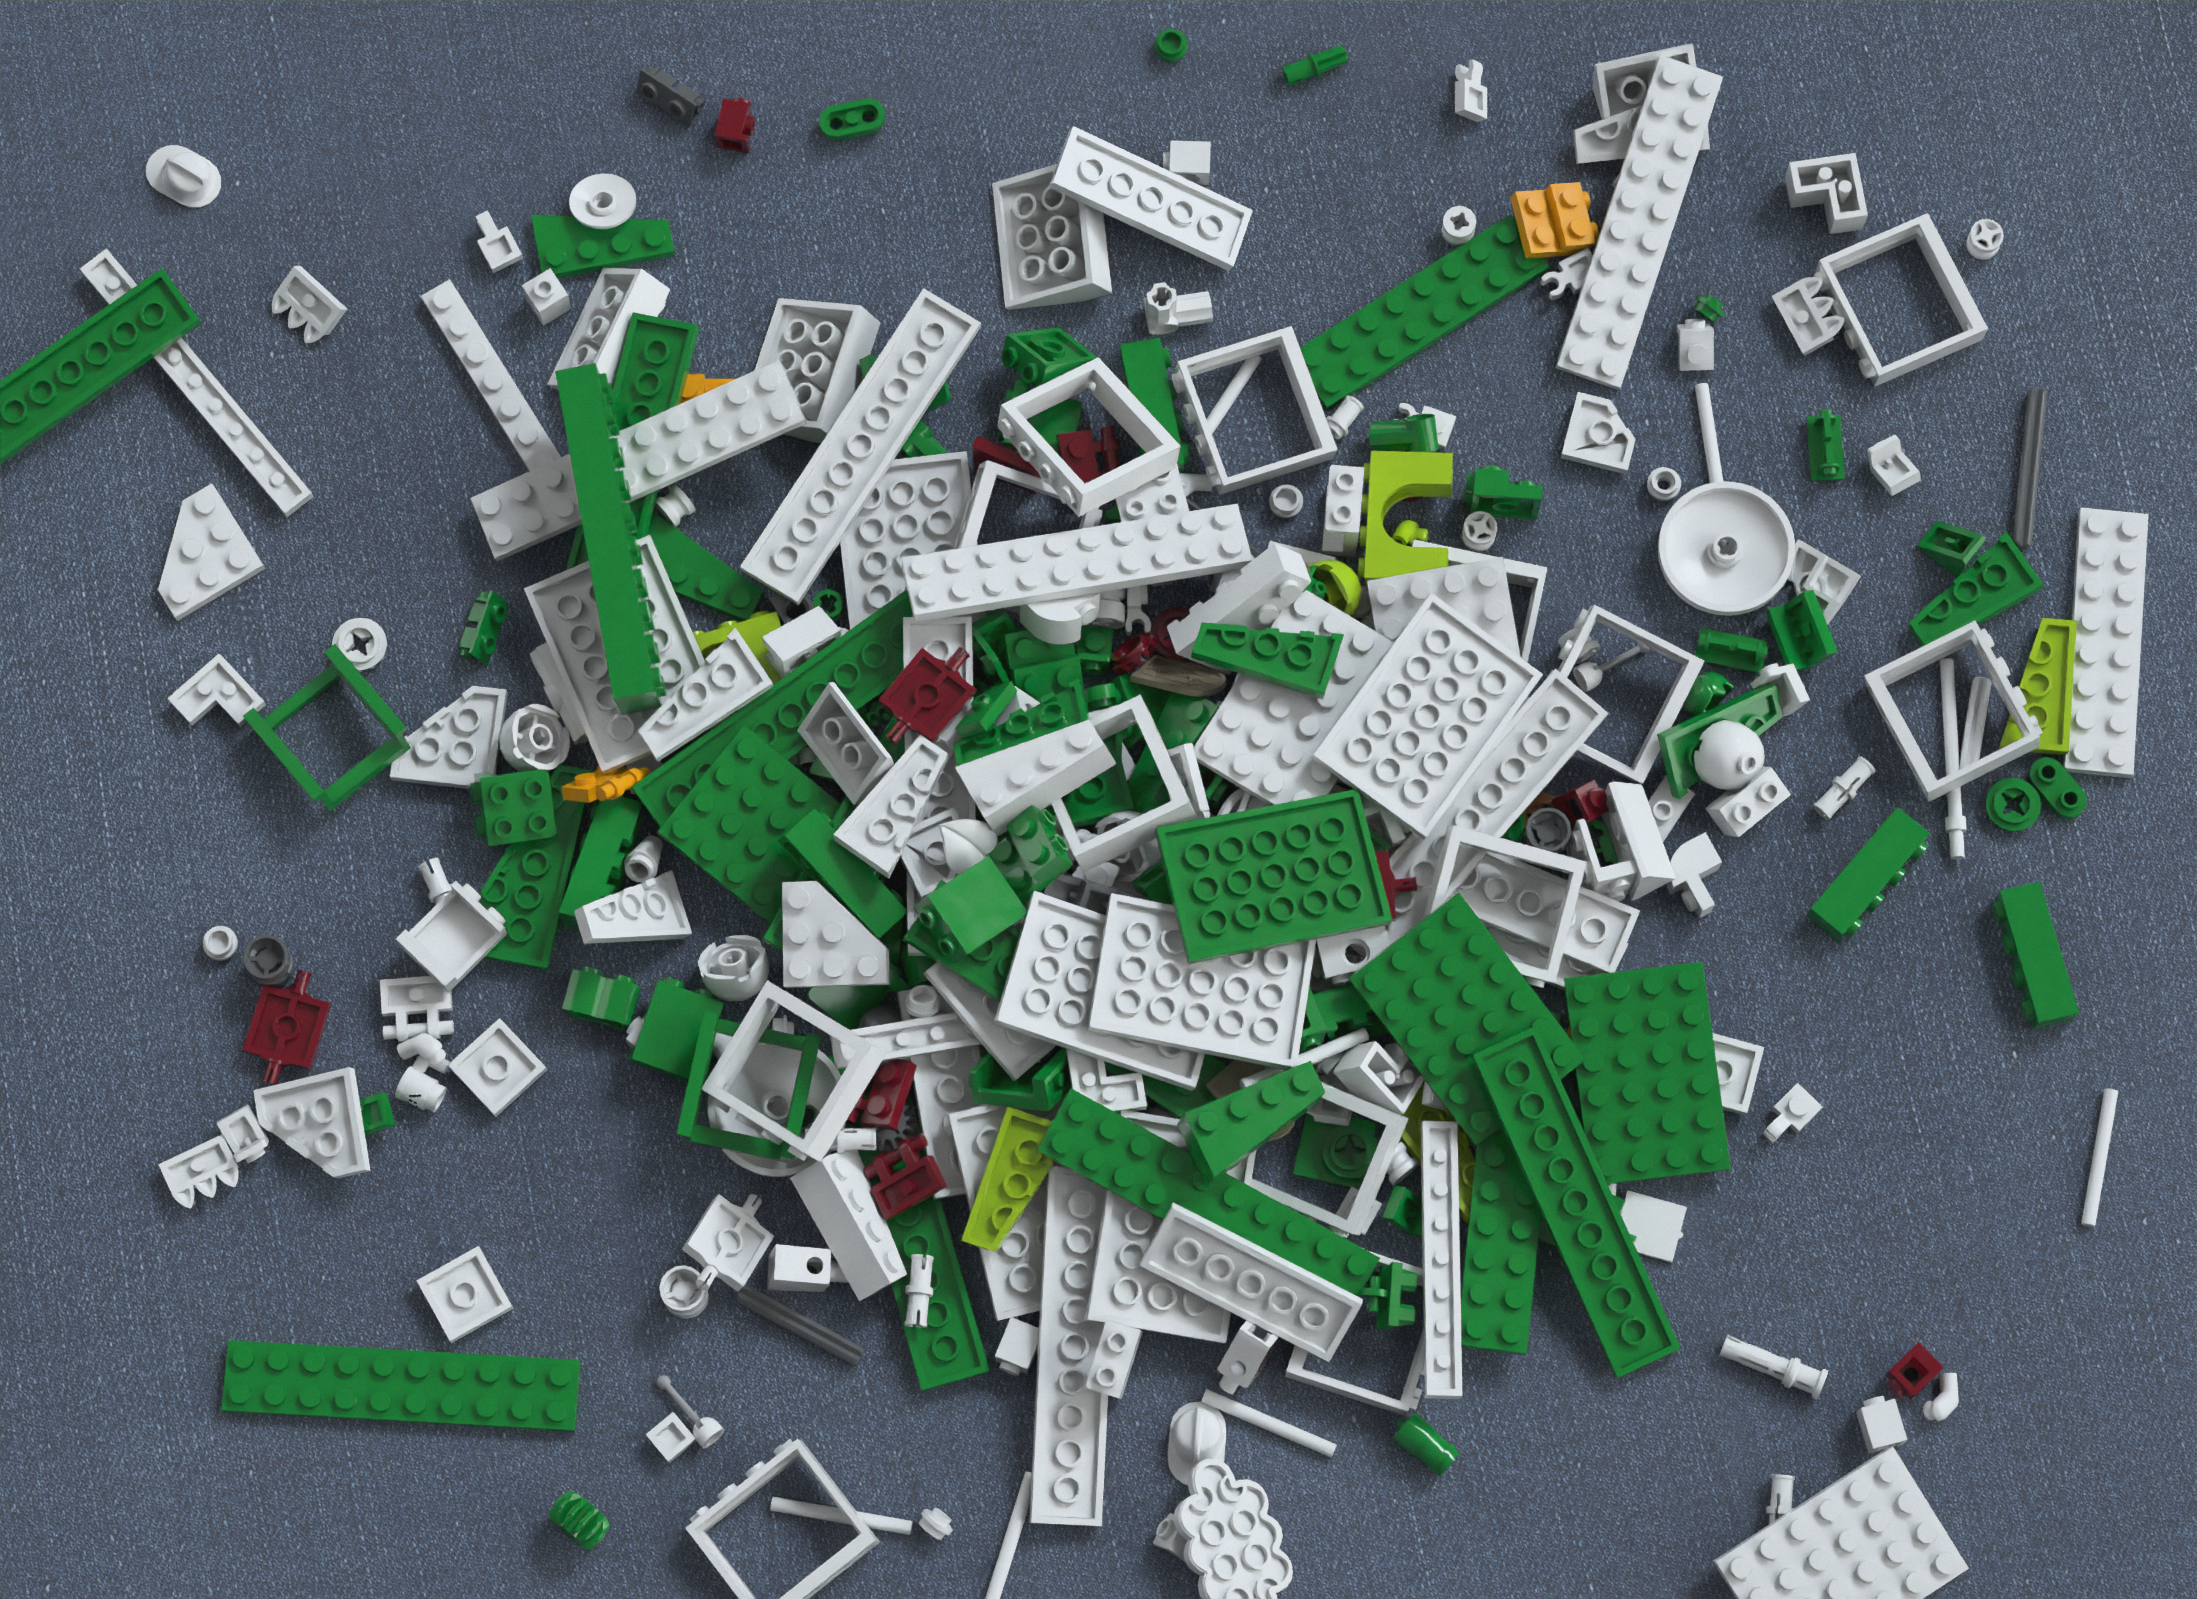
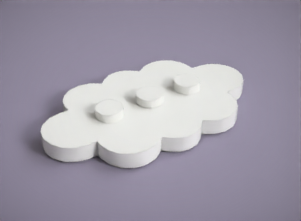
M1210 1458L1194 1465L1189 1472L1187 1480L1191 1496L1181 1501L1176 1507L1174 1523L1179 1534L1187 1540L1184 1549L1185 1562L1194 1573L1200 1575L1198 1581L1200 1597L1202 1599H1278L1276 1593L1285 1589L1291 1582L1293 1570L1288 1556L1279 1549L1283 1538L1282 1528L1273 1517L1267 1515L1269 1503L1264 1489L1258 1483L1248 1479L1235 1481L1229 1466L1221 1460Z

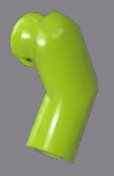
M1404 520L1398 525L1391 538L1406 546L1408 544L1412 546L1414 540L1427 542L1429 532L1425 528H1419V525L1414 521Z

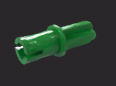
M1336 46L1316 55L1309 53L1307 58L1282 66V74L1286 84L1290 87L1314 76L1320 78L1321 73L1346 64L1348 56L1342 46Z

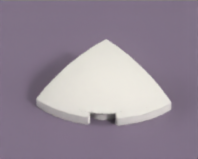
M1798 539L1795 544L1794 563L1788 580L1793 582L1796 596L1803 591L1814 590L1828 625L1848 598L1861 575Z

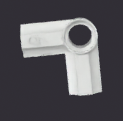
M1163 282L1154 284L1151 291L1147 293V297L1143 300L1148 330L1152 335L1169 334L1181 326L1213 322L1212 304L1208 291L1177 296L1176 290Z

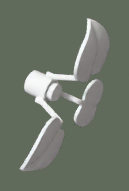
M960 819L946 822L939 826L943 839L945 861L948 867L956 874L963 873L987 856H990L989 853L997 844L996 833H994L989 824L980 820ZM1065 834L1061 835V837L1067 843L1068 841L1066 839Z

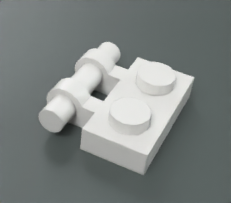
M431 976L380 980L383 1017L396 1016V1025L383 1026L384 1040L398 1039V1042H404L411 1037L424 1033L430 1034L435 1039H440L441 1035L454 1034L453 1020L439 1021V1012L453 1011L452 990L448 993ZM427 1013L426 1023L408 1024V1015Z

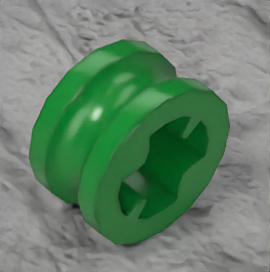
M831 589L818 592L814 597L813 606L815 608L820 606L823 609L822 601L828 599L829 603L831 599L836 601L834 603L835 611L829 613L826 610V614L833 622L839 620L844 611L843 599L840 594Z

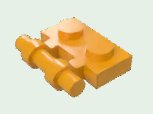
M598 765L596 771L579 774L574 777L575 781L562 786L563 800L586 803L596 799L600 801L606 799L614 800L621 797L625 790H632V786L651 772L647 767L639 769L620 767L603 774Z

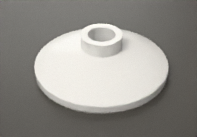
M596 174L583 179L573 188L569 199L570 210L574 218L581 224L595 229H608L616 227L629 219L636 207V194L631 184L622 177L613 174Z

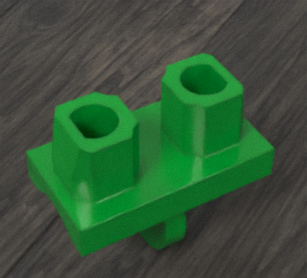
M1391 1262L1388 1266H1381L1379 1277L1370 1276L1369 1288L1359 1289V1297L1369 1300L1368 1312L1377 1313L1376 1330L1387 1331L1395 1327L1409 1326L1415 1322L1414 1306L1400 1304L1401 1292H1415L1418 1274L1402 1269L1403 1263Z

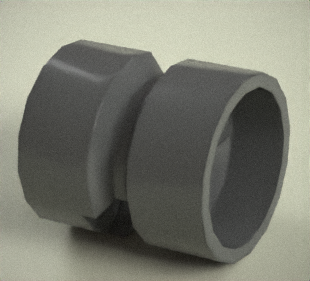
M1550 807L1541 808L1528 819L1522 837L1523 844L1562 854L1570 838V822L1566 815L1558 809Z
M268 934L259 935L252 939L245 947L243 953L244 965L255 982L260 986L267 985L280 988L292 979L295 971V960L284 942L278 937Z

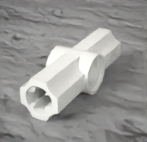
M545 643L536 647L530 653L531 660L545 684L543 688L555 712L560 714L575 745L588 742L587 735L548 644Z

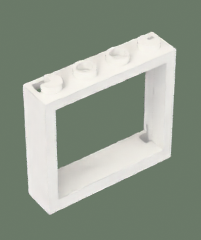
M1928 213L1824 257L1818 262L1814 277L1822 278L1823 280L1820 291H1825L1828 297L1833 298L1834 301L1830 311L1833 316L1844 318L1843 327L1846 330L1844 331L1846 343L1851 350H1856L1860 358V370L1866 379H1871L1874 387L1983 340L1988 330ZM1916 239L1964 332L1882 367L1834 274Z
M1292 326L1178 361L1174 370L1175 374H1172V381L1176 392H1182L1186 403L1183 405L1185 418L1188 424H1194L1197 436L1194 437L1196 448L1200 455L1205 454L1209 467H1206L1209 483L1211 486L1216 485L1219 495L1334 458L1338 449ZM1278 349L1315 450L1227 477L1191 376Z
M1099 357L1002 404L1000 408L997 427L1003 433V437L1009 439L1018 449L1021 457L1038 471L1043 482L1049 484L1060 496L1063 504L1067 503L1078 517L1175 469L1177 465L1180 445ZM1088 389L1140 445L1146 454L1084 484L1026 419Z
M986 460L979 464L954 549L975 546L996 478L1060 499V496L1049 484H1046L1040 478ZM1099 507L1083 514L1079 529L1099 526L1103 513L1102 510H1099ZM1020 605L1004 608L1009 617L1020 620Z
M1414 540L1412 547L1448 548L1449 566L1498 558ZM1504 558L1508 583L1532 588L1519 649L1521 658L1528 663L1547 567Z
M1592 605L1588 611L1585 609L1581 610L1574 624L1578 631L1573 641L1567 639L1559 653L1558 658L1563 661L1558 671L1566 678L1596 621L1683 665L1632 767L1584 743L1575 752L1636 784H1643L1660 751L1657 734L1672 727L1704 660L1596 605Z
M1976 621L1864 675L1867 690L1928 802L2040 747L2039 735L2043 732L2038 725V720L2034 715L2030 717L2027 715L2023 707L2027 702L2018 686H2011L2007 676L2011 675L2007 664L2002 657L1996 659L1991 650L1994 642L1990 634L1987 633L1985 628L1980 630ZM1972 644L2023 738L1937 780L1886 686Z
M1141 695L1090 718V722L1102 740L1138 723L1172 801L1084 843H1081L1062 798L1048 805L1047 809L1053 807L1056 813L1053 817L1056 821L1054 827L1058 835L1065 834L1068 841L1066 844L1069 848L1067 854L1071 862L1077 860L1083 872L1156 839L1155 830L1157 827L1198 819Z
M1447 826L1423 918L1445 901L1459 844L1570 874L1545 970L1512 961L1529 985L1544 988L1545 983H1555L1587 862L1463 827Z
M767 980L703 1085L702 1090L713 1096L710 1100L711 1104L728 1113L730 1108L736 1110L738 1114L735 1118L752 1129H754L756 1124L763 1127L764 1130L761 1135L778 1145H780L782 1140L789 1143L790 1147L787 1151L803 1161L808 1155L821 1162L887 1052ZM780 1005L856 1050L855 1055L804 1139L728 1093V1090Z
M1321 1081L1325 1090L1323 1099L1386 1125L1348 1218L1345 1219L1253 1178L1251 1180V1187L1285 1206L1298 1210L1299 1214L1316 1223L1319 1219L1330 1224V1231L1347 1238L1349 1233L1361 1234L1408 1118Z
M1370 1252L1380 1257L1374 1269L1375 1271L1379 1272L1381 1266H1388L1391 1262L1403 1263L1402 1269L1417 1273V1285L1423 1286L1422 1268ZM1424 1328L1400 1400L1303 1369L1308 1351L1296 1345L1294 1346L1285 1377L1403 1416H1407L1409 1408H1417L1422 1389L1416 1388L1420 1374L1424 1375Z
M789 1439L783 1445H779L774 1450L776 1456L766 1464L761 1461L746 1472L748 1479L739 1486L733 1483L725 1488L717 1496L720 1501L710 1509L704 1506L696 1511L697 1513L690 1518L692 1523L686 1527V1530L739 1599H756V1597L706 1531L799 1457L852 1524L859 1536L779 1599L811 1598L880 1543L804 1442L799 1439L794 1442Z

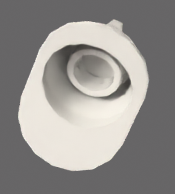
M179 145L165 146L152 154L147 162L146 177L150 185L179 204L190 208L203 207L210 204L219 194L221 176L217 167L188 148Z
M1192 1402L1179 1408L1172 1418L1169 1432L1168 1463L1172 1474L1182 1484L1188 1485L1189 1472L1199 1462L1210 1458L1224 1462L1226 1424L1218 1409L1202 1402Z

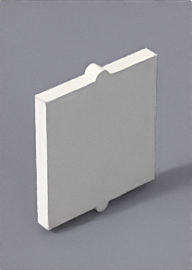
M1627 1190L1626 1202L1621 1216L1629 1234L1637 1236L1634 1245L1638 1254L1672 1263L1678 1239L1683 1237L1681 1228L1687 1207Z

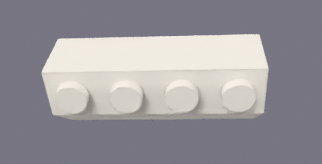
M603 268L547 385L558 390L555 371L596 363L600 374L606 373L608 383L611 384L613 390L632 313L657 317L665 307V300L670 289L643 269Z

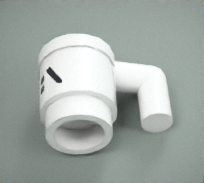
M419 1055L413 1066H410L403 1074L397 1086L395 1098L422 1110L428 1109L436 1112L445 1096L447 1088L438 1084V1080L424 1074L429 1066L445 1074L449 1068L448 1064L451 1062L444 1059L437 1065H431L427 1058Z

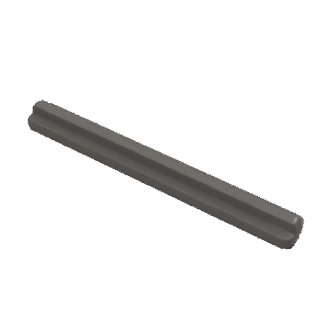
M2031 388L2027 397L2013 542L2018 549L2027 550L2032 545L2047 391L2038 388Z

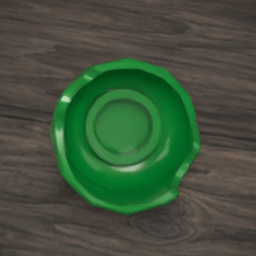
M1716 672L1698 675L1683 703L1686 714L1693 718L1715 708L1735 686Z

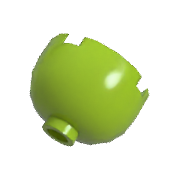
M1331 559L1307 565L1306 569L1313 565L1316 566L1312 577L1324 583L1326 587L1322 600L1352 617L1357 612L1362 598V587L1358 576L1352 568L1343 562Z

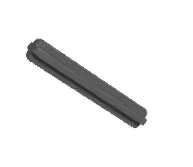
M744 1285L739 1291L736 1300L744 1307L854 1366L862 1359L864 1349L859 1345L747 1285Z

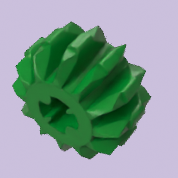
M566 1491L562 1497L560 1496L549 1512L550 1521L572 1542L587 1550H592L596 1544L602 1541L610 1526L608 1519L604 1517L603 1513L596 1509L587 1499L573 1491Z

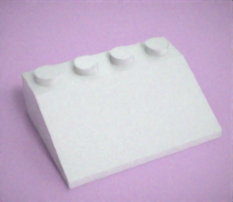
M1057 164L992 183L1005 308L1008 310L1084 302L1112 293L1103 212L1049 188Z
M778 298L755 370L777 360H780L783 364L807 422L784 433L785 435L810 442L822 443L861 384L862 370L859 359L871 354L880 326V322L861 305Z

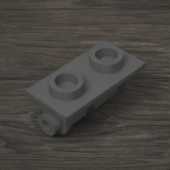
M649 66L647 70L642 68L636 92L668 112L673 118L690 126L694 111L700 112L705 105V101L701 99L702 95L684 84L677 90L673 87L677 84V79L661 70L660 67L654 68Z

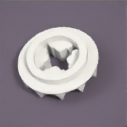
M355 618L343 623L335 632L332 645L336 644L359 672L369 668L374 669L376 664L384 659L388 646L383 629L376 622L366 618ZM355 634L362 642L369 641L365 645L367 649L366 656L359 650H351L355 647L352 635Z

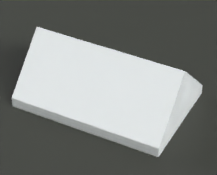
M1693 44L1595 64L1592 89L1601 118L1604 119L1643 104L1657 59L1660 55L1696 67Z
M834 682L828 683L797 731L854 805H859L894 766V762Z
M1623 782L1608 783L1605 793L1607 795L1606 804L1610 811L1604 813L1601 817L1609 831L1618 863L1630 860L1635 862L1638 873L1629 890L1632 901L1676 878L1643 786L1641 784Z

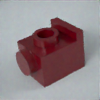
M743 98L723 99L714 135L717 148L750 153L749 136H752L755 126V116H751L750 101Z
M1595 780L1577 786L1552 799L1555 808L1568 818L1571 829L1574 828L1577 820L1585 819L1587 823L1610 811L1606 804L1607 795L1603 789L1597 786ZM1574 798L1582 814L1577 818L1568 803V800Z
M1918 1342L1885 1374L1889 1379L1886 1385L1898 1398L1902 1399L1906 1396L1911 1400L1944 1367ZM1912 1370L1916 1375V1380L1909 1382L1904 1377V1372Z

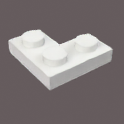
M220 654L215 656L167 698L192 726L217 704L240 727L247 722L243 717L244 714L253 707L258 712L266 705L264 700Z
M1066 1048L1072 1089L1116 1113L1124 1110H1146L1147 1103L1142 1073L1107 1077L1104 1061Z

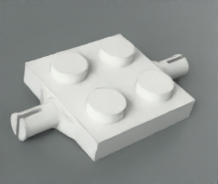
M718 1194L712 1200L683 1246L682 1250L704 1267V1270L695 1282L697 1287L703 1283L700 1288L701 1290H708L715 1277H718L738 1292L745 1285L772 1241L774 1235L763 1228L753 1216L762 1204L760 1198L755 1201L757 1195L750 1194L743 1207H739Z

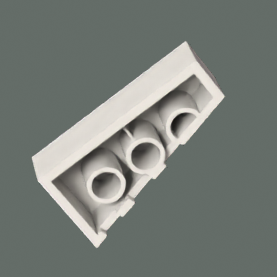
M1274 543L1241 569L1242 575L1233 581H1225L1216 588L1217 594L1203 604L1199 601L1189 609L1190 615L1181 622L1176 619L1170 623L1167 629L1176 654L1230 675L1232 673L1231 670L1191 658L1201 623L1247 626L1248 629L1264 631L1265 628H1271L1274 621L1278 619L1280 612L1283 609L1289 608L1311 583L1301 554Z
M1086 720L955 768L984 819L998 837L1008 831L1006 825L1031 805L1040 810L1114 766L1116 762L1090 720Z
M844 1150V1153L841 1154L837 1152L823 1158L821 1162L817 1161L790 1178L859 1301L877 1293L907 1275L886 1220L870 1189L872 1185L864 1172V1165L858 1150Z

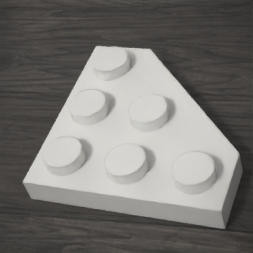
M212 483L183 500L158 591L177 621L265 569Z
M471 686L461 694L462 696L447 708L443 707L423 722V726L408 737L405 736L411 748L392 763L391 780L470 789V783H475L474 773L489 772L491 775H496L500 750L499 737L504 722L507 690Z
M817 881L782 882L783 987L889 985V949L841 905L824 886Z
M347 1067L253 1090L258 1124L281 1138L287 1145L305 1158L310 1159L323 1168L322 1170L334 1178H343L371 1171L354 1068Z

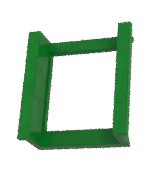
M336 644L324 652L332 665L263 719L254 707L243 715L244 719L312 800L317 802L320 799L330 812L411 748L403 736V733L408 730ZM341 678L391 738L327 789L323 790L273 730Z
M704 1011L676 1135L683 1136L684 1141L780 1162L787 1163V1159L794 1160L795 1155L787 1151L790 1144L784 1140L778 1145L768 1139L696 1124L703 1096L702 1087L706 1082L716 1033L733 1037L741 1024L719 1019L717 1013ZM765 1029L758 1042L802 1051L785 1127L790 1132L800 1136L821 1036L807 1033V1037Z

